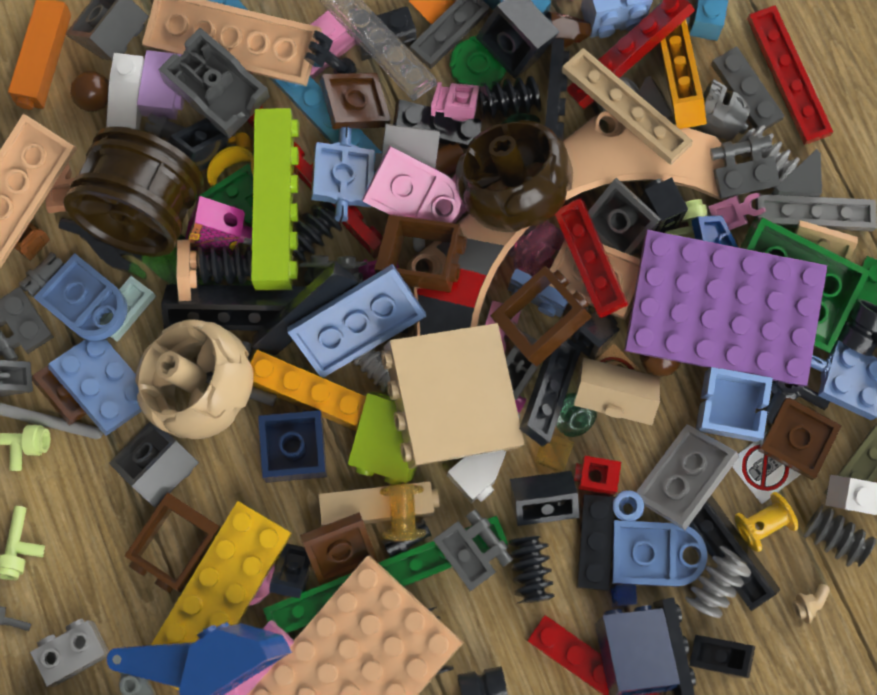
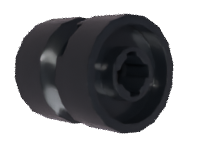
M858 299L850 312L852 320L845 322L838 339L856 352L871 356L877 347V306L866 300Z
M502 666L484 669L482 675H478L475 671L457 674L461 695H508Z

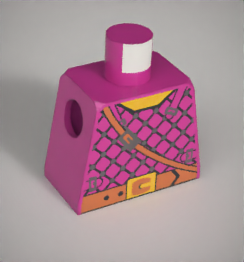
M199 196L188 221L185 240L190 239L191 250H198V247L202 246L203 251L209 252L210 247L214 246L216 253L220 254L223 246H226L229 255H232L238 243L252 246V227L243 225L245 216L243 210Z

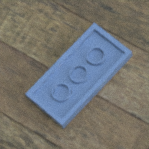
M392 264L289 326L288 334L318 375L324 378L426 317V313Z

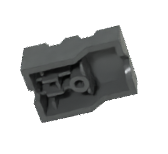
M199 28L185 42L186 49L180 57L177 54H173L158 70L164 83L177 95L182 96L189 102L192 108L199 114H203L211 121L214 127L230 139L255 113V109H259L270 96L267 87L245 70L230 52L203 29Z

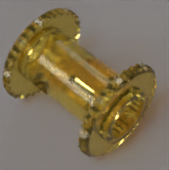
M395 484L380 489V495L389 496L390 518L392 522L391 530L384 531L382 537L393 541H411L424 537L426 530L418 529L415 525V494L424 492V488L413 484Z

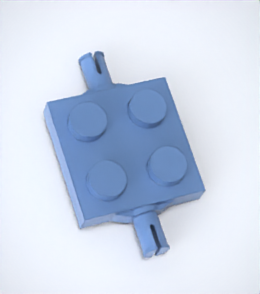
M346 127L339 129L338 143L316 142L314 147L311 200L336 204L335 220L340 221L342 215L341 222L348 220V206L354 205L371 208V205L363 202L362 199L374 177L375 150L359 148L351 144L352 129L349 127L347 131Z
M840 340L835 342L826 360L812 354L810 367L821 372L819 397L869 420L877 418L876 357L856 352Z

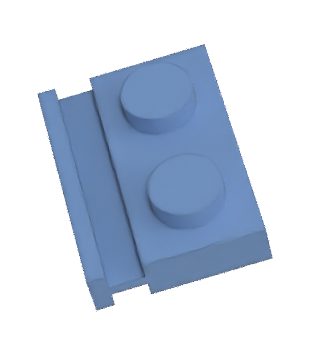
M516 268L508 288L512 292L511 295L518 291L532 276ZM549 285L531 301V303L539 306L538 310L550 317L556 315L560 318L568 304L557 289Z

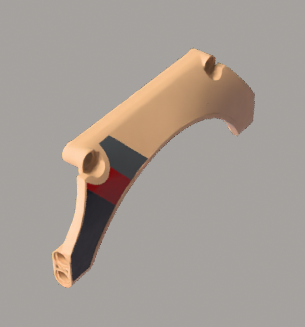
M604 111L592 117L563 140L573 167L572 189L567 191L566 200L584 191L609 185L616 178L621 182L654 181L656 179L665 181L672 177L675 185L692 188L724 201L727 198H719L713 171L717 168L725 167L723 158L712 160L710 149L721 147V142L716 136L690 128L680 129L693 140L692 146L670 165L608 111ZM600 119L607 122L609 126L608 133L600 129ZM535 162L526 169L528 176L534 177L540 171L543 163ZM504 186L500 190H506V188L511 187ZM470 214L456 224L461 226L463 235L467 237L465 254H460L458 264H460L459 279L457 282H453L451 293L412 287L413 295L426 313L425 318L415 323V336L476 327L486 292L496 270L510 248L529 227L516 232L495 231L484 227ZM433 241L409 260L406 269L416 271V263L418 260H423L428 264V273L442 275L450 243Z

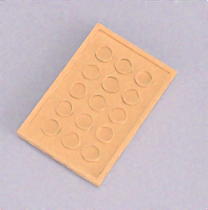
M367 556L296 637L290 647L292 653L277 661L248 695H419L464 642L371 556Z

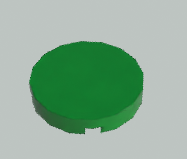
M476 36L469 37L468 40L458 43L451 53L450 71L452 78L457 84L480 86L481 83L486 82L491 90L492 82L498 81L500 84L506 75V69L478 41Z

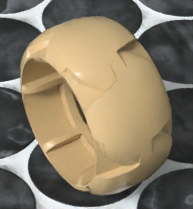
M195 319L183 320L167 327L162 331V335L146 348L137 367L135 382L139 388L137 401L140 409L154 426L178 438L206 439L219 434L234 422L235 416L240 409L246 406L252 391L254 374L253 368L247 359L249 356L247 349L237 336L214 322ZM199 354L196 364L190 361ZM214 370L209 386L205 392H202L201 389L207 380L206 373ZM176 386L191 393L188 408L180 412L175 409L176 399L174 394Z

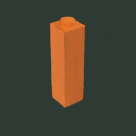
M56 0L35 1L8 90L15 104L20 108L33 110V107L44 109L66 36L65 33L71 19V13L65 2Z

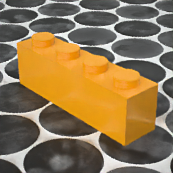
M685 19L659 42L675 123L679 129L707 124L704 97Z
M256 350L250 363L254 374L253 387L277 395V398L307 411L321 410L324 418L357 432L366 396Z

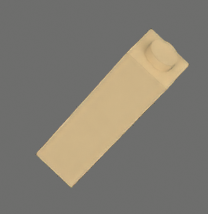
M431 481L319 494L322 526L359 512L364 524L434 516V508L440 507L438 489L431 488Z

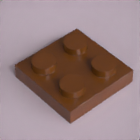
M377 73L322 74L320 85L332 129H340L342 127H346V129L348 127L351 129L385 128V123L390 124L391 118Z
M786 398L758 451L803 476L814 480L842 425L791 398Z
M360 512L300 535L320 586L353 573L367 556H371L378 563Z

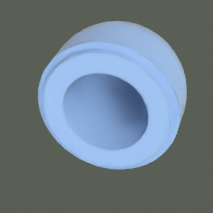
M623 491L614 498L613 511L621 521H637L644 512V503L641 496L636 492ZM625 504L632 505L633 511L631 513L623 511Z

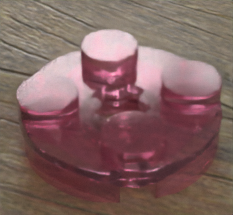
M547 220L538 225L527 236H521L513 248L517 252L514 258V269L516 270L517 268L533 277L545 265L550 268L554 262V259L551 257L556 250H560L565 240L563 232Z

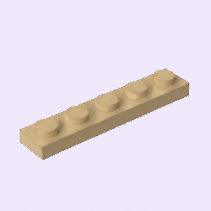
M584 48L562 66L563 74L668 164L672 165L692 146V139Z

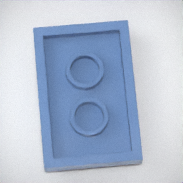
M85 339L48 364V369L105 436L142 411L137 401L139 388L135 382L136 374L106 339L99 341Z

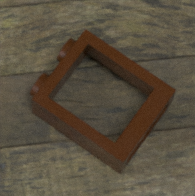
M389 214L374 270L377 274L393 264L407 286L451 293L453 282H457L459 279L460 264H458L460 254H465L467 237L463 235L460 224ZM404 237L450 243L443 274L396 268Z
M546 265L490 315L522 354L536 367L592 317L585 309L589 303L578 291L571 294L566 288L570 282L558 269L552 273ZM549 284H552L573 309L533 344L512 318Z
M167 492L124 556L132 561L129 567L142 576L149 572L158 579L155 581V584L168 593H171L173 589L182 592L221 527ZM171 511L207 533L177 580L141 557Z

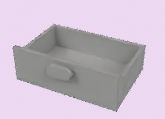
M385 123L382 154L376 153L374 171H377L389 145L435 168L440 131Z

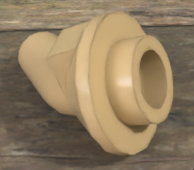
M819 584L814 596L813 594H796V601L793 602L796 617L799 620L803 619L806 624L812 623L816 612L823 607L830 588L825 584Z

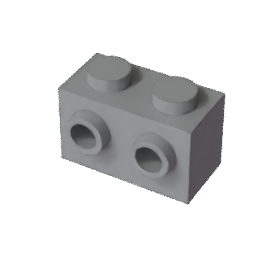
M83 618L76 620L65 627L67 632L58 637L52 634L37 642L38 648L30 653L47 687H55L107 658L109 650L95 622L90 620L84 622Z

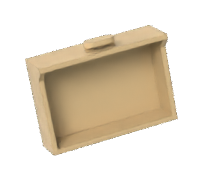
M583 357L578 373L574 406L605 413L615 418H624L648 425L653 424L660 403V377Z

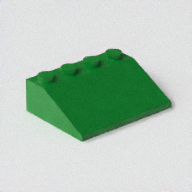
M763 217L754 219L740 248L828 265L814 346L830 353L871 271Z

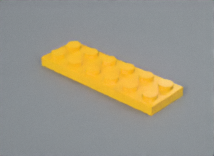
M237 501L151 645L196 642L199 640L198 633L212 625L218 627L226 622L230 626L239 624L249 604L291 537L292 532L244 503Z

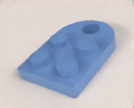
M75 253L34 296L41 305L81 338L90 341H99L112 336L120 329L127 316V301L122 292ZM113 313L112 320L108 324L100 325V320L104 314Z
M614 520L612 584L680 587L692 583L704 571L707 563V548L702 537L693 528L688 526L686 530H683L673 523ZM687 547L696 549L699 554L698 562L694 565L686 563L683 559L682 554Z

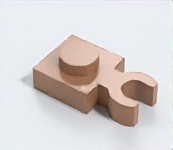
M69 163L45 198L48 213L66 211L63 201L74 178H71L72 171Z

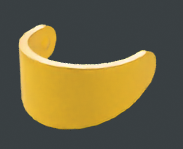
M231 146L220 151L214 156L208 166L207 180L209 185H216L218 176L235 163L251 162L253 174L254 156L252 153L240 146Z

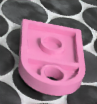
M390 145L362 199L363 202L390 215L452 223L456 218L461 204L456 184L449 176ZM447 199L451 202V210L448 214L439 215L436 213L435 205L439 200Z

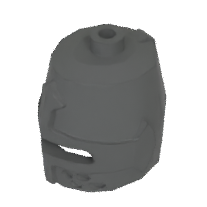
M713 79L703 93L707 124L695 127L706 134L730 141L738 133L744 134L747 130L748 124L745 122L750 113V106L738 93L734 91L726 92L727 87Z

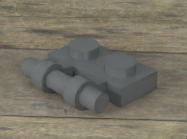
M752 136L748 137L747 141L734 144L729 141L721 143V147L710 149L712 160L723 158L725 167L713 170L720 199L781 185L775 157L762 158L761 154L762 149L772 148L770 136L761 138ZM750 154L751 161L736 164L735 155Z
M21 287L16 288L0 299V327L8 324L14 333L11 337L6 338L0 330V356H3L5 360L16 361L18 356L14 349L20 345L29 354L54 338Z
M476 509L466 515L472 524V527L467 531L457 521L433 539V542L470 592L496 573L489 563L491 560L497 558L503 567L513 561L506 551L507 545L503 540H498L489 528L491 526L490 522L486 517L482 518ZM477 535H480L489 547V550L482 554L472 540Z

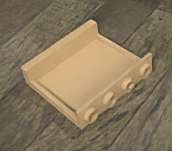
M498 323L390 340L384 346V350L381 352L382 364L384 369L389 371L391 381H388V393L390 399L395 400L397 412H394L395 427L397 431L402 433L403 443L400 444V451L403 461L408 462L409 469H414L419 465L504 450V452L516 450L525 445L522 431L519 429L520 421Z

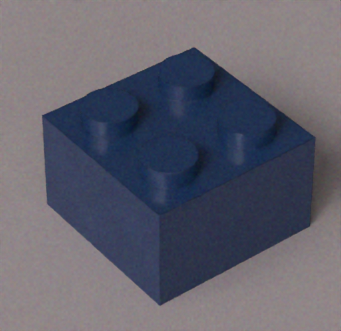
M321 410L258 416L262 478L266 483L327 477Z

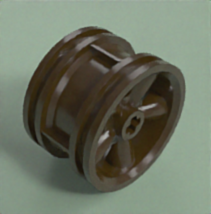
M119 126L106 127L96 133L92 145L87 151L79 175L74 178L63 203L68 215L81 228L97 239L126 252L142 256L160 257L168 255L173 251L177 239L182 232V222L188 209L194 205L197 194L202 188L203 177L195 163L170 143L137 129Z

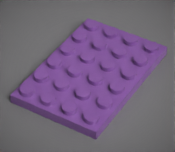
M647 230L644 236L624 351L707 368L714 367L773 378V381L807 386L828 265Z

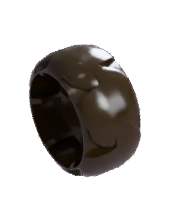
M529 120L497 124L479 133L470 141L466 152L461 154L455 171L457 191L467 212L484 227L501 232H516L533 225L538 226L546 222L563 206L566 201L567 191L572 189L573 167L563 141L547 126ZM533 162L543 163L540 171L534 177L528 176L527 166ZM499 180L505 186L511 187L498 191L486 190L487 187Z

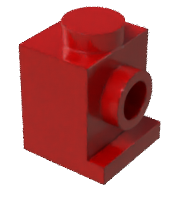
M585 455L582 463H576L573 478L574 481L579 482L578 489L614 496L618 490L621 461ZM590 473H599L600 481L593 482L590 479Z

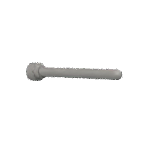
M0 403L1 416L93 439H100L103 436V432L96 426L75 422L69 426L63 418Z

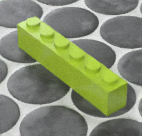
M291 108L255 109L251 281L255 290H292V279H297L298 277L297 261H292L293 250H298V234L293 232V222H298V204L293 203V193H298L299 182L298 175H293V166L299 165L298 147H294V137H299L298 119H293Z

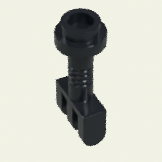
M314 31L312 37L319 44L310 42L308 48L315 55L306 52L304 59L314 67L323 68L324 63H327L334 69V74L357 72L355 63L351 59H340L329 51L333 40L320 31Z

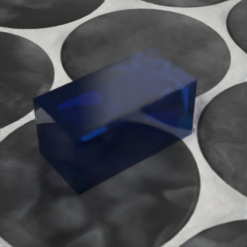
M636 584L616 585L611 588L613 608L637 605Z

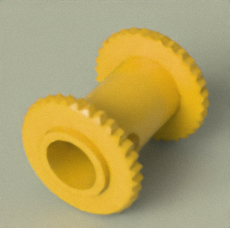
M773 492L770 495L771 505L749 518H746L741 513L735 514V523L741 537L755 552L762 551L761 539L785 525L792 531L798 529V520L792 507L777 492Z

